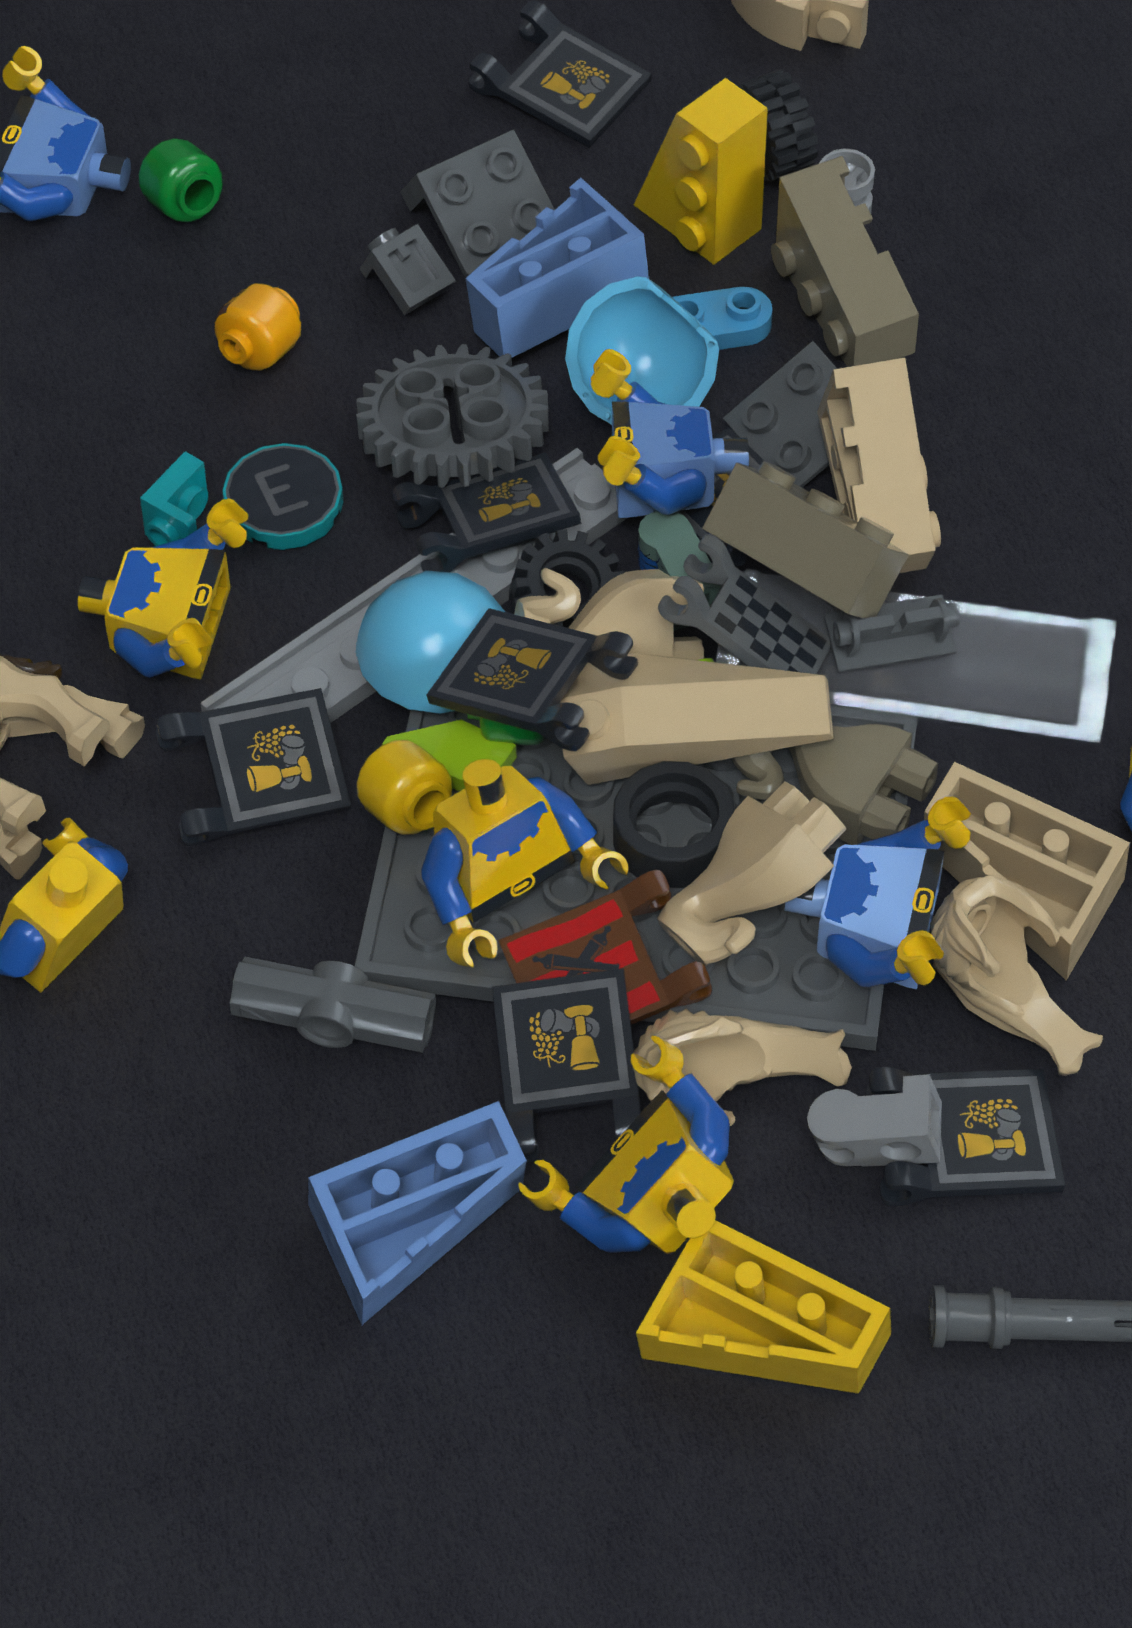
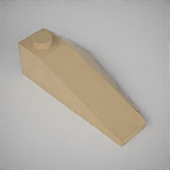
M633 653L627 656L636 657L638 659V666L629 678L625 680L612 678L588 662L560 702L574 703L579 705L584 711V719L579 724V727H586L590 735L579 750L568 751L563 749V757L587 785L628 778L643 767L663 761L689 762L697 765L834 739L828 680L825 675Z

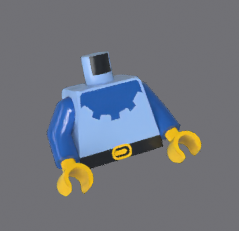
M953 796L944 797L931 807L928 820H923L894 834L857 845L844 844L838 847L830 879H821L807 892L785 902L784 911L820 918L817 952L832 962L859 986L872 987L896 983L908 988L917 989L918 984H929L936 973L929 960L941 959L944 956L943 950L933 935L929 933L939 892L944 851L938 849L941 846V841H944L949 847L954 849L967 845L971 832L961 821L967 820L970 817V811L958 798Z

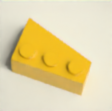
M727 78L720 81L676 113L634 203L635 207L676 236L685 248L690 251H696L713 265L762 229L768 108Z
M715 1220L712 1228L705 1235L688 1240L639 1326L636 1336L642 1359L859 1394L891 1335V1315L889 1307Z

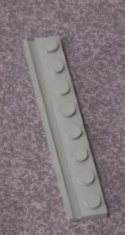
M578 448L552 464L580 513L582 524L566 528L568 540L575 541L577 532L582 531L588 533L585 544L589 545L627 519L618 518L615 485L610 484L606 480L600 467L596 464L591 466L583 459V452ZM556 532L548 534L551 542L554 540ZM537 537L466 558L450 573H458L485 587L501 606L508 601L509 588L518 559L521 558L523 550L529 543L535 546ZM433 552L428 556L419 554L201 702V710L207 711L321 688L330 723L376 692L372 685L362 676L355 653L359 629L369 605L397 580L423 572L421 562L435 558L439 552Z

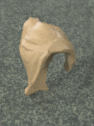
M989 875L962 881L951 891V894L945 897L930 923L931 934L944 952L943 958L934 959L933 967L950 986L966 1009L998 1028L1032 1041L1048 1051L1057 1064L1059 1075L1067 1076L1078 1073L1082 1064L1083 1054L1090 1049L1099 1047L1103 1036L1083 1030L1050 998L1038 972L1028 963L1024 928L1031 927L1043 938L1049 947L1056 946L1061 934L1056 929L1054 920L1035 899L1007 880Z
M687 1009L678 1013L670 1010L662 1019H656L654 1025L648 1026L646 1034L640 1036L639 1046L634 1050L635 1054L643 1057L654 1067L660 1061L661 1050L650 1036L660 1037L675 1045L683 1055L684 1065L681 1072L685 1076L692 1073L715 1101H718L726 1090L732 1091L736 1085L750 1084L766 1077L788 1075L818 1076L838 1087L847 1084L852 1069L848 1055L840 1048L845 1037L843 1029L824 1033L806 1030L797 1026L749 1020L738 1016H709L705 1011L693 1014ZM633 1068L637 1085L645 1091L650 1101L661 1090L666 1094L670 1090L665 1083L655 1082L639 1074ZM723 1110L727 1114L731 1126L735 1123V1116L733 1112Z

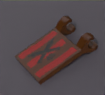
M660 870L647 872L620 890L498 940L516 983L623 968L631 1025L670 1008L702 1001L712 993L709 974L705 966L698 961L682 966L660 981L632 919V916L663 909L672 898L669 884L665 875Z

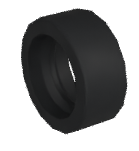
M663 761L643 767L623 782L614 799L613 846L615 851L626 859L628 870L636 878L647 872L660 870L665 875L669 888H685L701 875L713 860L724 828L735 811L734 800L723 781L710 770L692 763ZM664 802H681L699 808L711 818L712 830L697 843L684 847H664L648 841L637 832L636 818L651 806Z

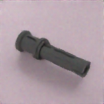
M933 1285L931 1287L929 1299V1339L931 1348H943L946 1341L987 1342L990 1349H1003V1346L1010 1345L1011 1339L1132 1342V1322H1115L1116 1320L1132 1321V1301L1011 1298L1010 1291L1004 1290L1003 1287H991L988 1293L984 1294L946 1292L944 1285Z

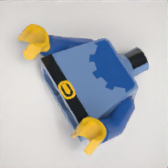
M21 46L13 55V61H9L3 69V81L7 87L13 90L22 91L28 89L32 94L30 97L21 95L0 140V212L15 213L26 221H34L55 215L80 216L86 213L97 187L122 192L126 189L131 171L130 159L107 154L103 124L98 119L89 116L72 102L50 79L43 81L38 76L42 68V60L39 54L30 47Z
M606 349L594 364L591 386L593 391L601 397L610 398L614 394L618 397L616 402H612V436L608 439L597 458L599 463L604 466L603 474L610 484L615 485L618 518L644 516L654 511H658L663 515H671L681 510L708 507L714 502L715 474H731L736 462L749 466L747 437L713 438L709 410L704 407L668 405L657 401L637 382L629 384L625 381L631 372L629 361L619 352Z

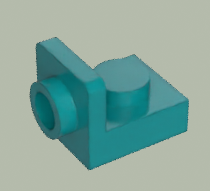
M186 451L140 497L145 535L155 546L185 538L196 531L195 519L203 512L208 501L204 462Z

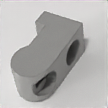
M930 1074L903 1076V1093L857 1096L849 1090L835 1089L827 1091L817 1097L809 1108L807 1116L809 1129L826 1160L835 1165L885 1166L895 1161H907L915 1164L940 1163L942 1101Z

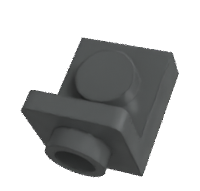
M418 224L399 234L396 228H392L379 235L367 246L370 253L360 267V271L366 279L375 274L378 275L404 316L448 291L456 282Z

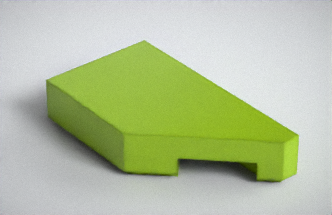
M462 719L387 736L382 743L385 745L394 740H409L419 745L445 766L452 778V788L457 791L465 789L463 771L470 763L481 759H490L502 767L511 766L517 758L516 744L486 740L482 736L479 727Z

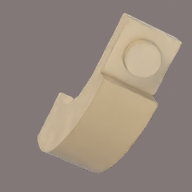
M731 0L737 12L753 29L776 43L799 51L802 50L807 37L860 49L866 36L869 0Z

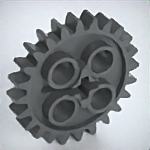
M461 344L456 354H448L442 345H437L435 356L427 357L421 351L415 350L413 351L414 362L407 363L395 358L392 360L393 372L377 369L375 371L376 383H364V397L357 398L358 437L363 440L364 453L375 454L377 467L392 464L393 476L396 478L409 471L414 472V483L418 485L429 476H436L438 486L442 488L448 483L450 477H458L464 487L470 485L471 475L480 474L489 482L493 481L494 468L499 467L504 471L512 473L515 471L514 458L530 461L532 459V447H542L544 444L543 432L549 431L547 390H542L541 377L529 376V365L527 363L512 367V356L509 353L495 360L491 359L490 347L483 348L477 355H470L466 344ZM444 386H450L453 389L457 423L461 431L462 444H455L453 442L448 403L444 396Z

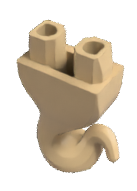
M544 568L540 573L541 579L544 584L554 589L556 594L553 596H528L518 599L514 615L550 624L561 622L573 616L578 610L581 601L580 591L569 578ZM659 569L625 572L611 579L594 594L569 626L570 629L597 636L615 631L626 633L633 640V647L628 654L639 653L690 660L704 659L702 640L696 636L674 637V623L664 619L659 613L658 604L665 595L670 596L677 604H688L686 598L676 593L673 589V585L679 577L669 576ZM695 580V581L700 585V587L702 588V590H703V592H704L703 584L700 583L699 581Z
M785 781L763 804L747 796L727 822L718 849L707 869L666 903L657 917L659 925L686 953L696 961L701 962L705 967L709 963L723 960L731 954H737L754 939L755 926L751 921L742 917L718 920L774 907L807 892L834 867L831 861L824 855V852L847 828L824 802L815 797L809 801L795 786Z

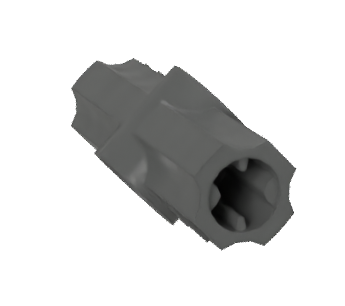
M244 957L243 961L238 963L233 978L230 999L231 1015L295 1027L305 1039L324 1047H347L353 1042V1039L422 1053L430 1040L436 1009V994L372 982L369 981L368 976L362 970L355 966L330 960L318 963L314 966V970Z

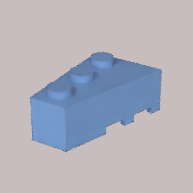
M579 178L569 187L570 197L556 210L546 207L535 217L536 227L519 241L512 237L466 277L474 332L498 356L509 353L513 358L568 330L584 302L608 284L638 276L649 279L644 234L582 178Z
M499 1101L309 1177V1208L361 1325L520 1191L518 1184L519 1182L523 1184L527 1160Z

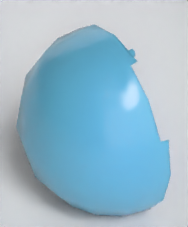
M638 276L608 284L584 302L569 328L565 360L572 387L591 413L611 425L612 402H616L618 397L615 394L610 398L601 397L593 391L591 386L594 364L606 349L619 352L629 361L631 372L625 379L627 383L637 382L657 401L668 405L699 407L715 381L719 347L716 339L672 296L646 277Z
M424 571L397 580L369 605L362 620L355 650L362 676L382 697L407 709L439 714L453 712L455 710L429 704L426 694L488 608L505 611L485 587L458 573Z

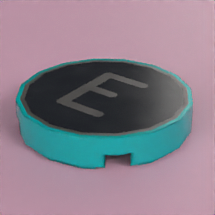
M287 443L260 447L241 457L228 472L222 490L224 499L234 500L249 514L248 520L240 524L247 531L246 540L253 543L252 538L258 541L266 542L267 548L280 550L306 546L325 536L334 526L333 519L338 515L339 510L341 513L344 502L339 472L325 455L307 446Z

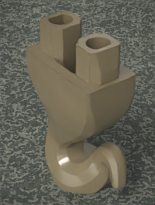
M866 724L852 727L832 725L834 739L788 747L794 760L802 794L809 801L815 797L832 810L847 828L838 839L850 845L861 843L864 836L870 839H877L905 829L910 820L911 808L891 799V794L896 790L922 802L923 800L925 801L937 779L938 763L924 754L911 749L912 733L888 725ZM773 750L732 758L735 766L750 779H742L737 783L736 792L746 797L750 796L754 799L766 800L784 783V773L771 754Z

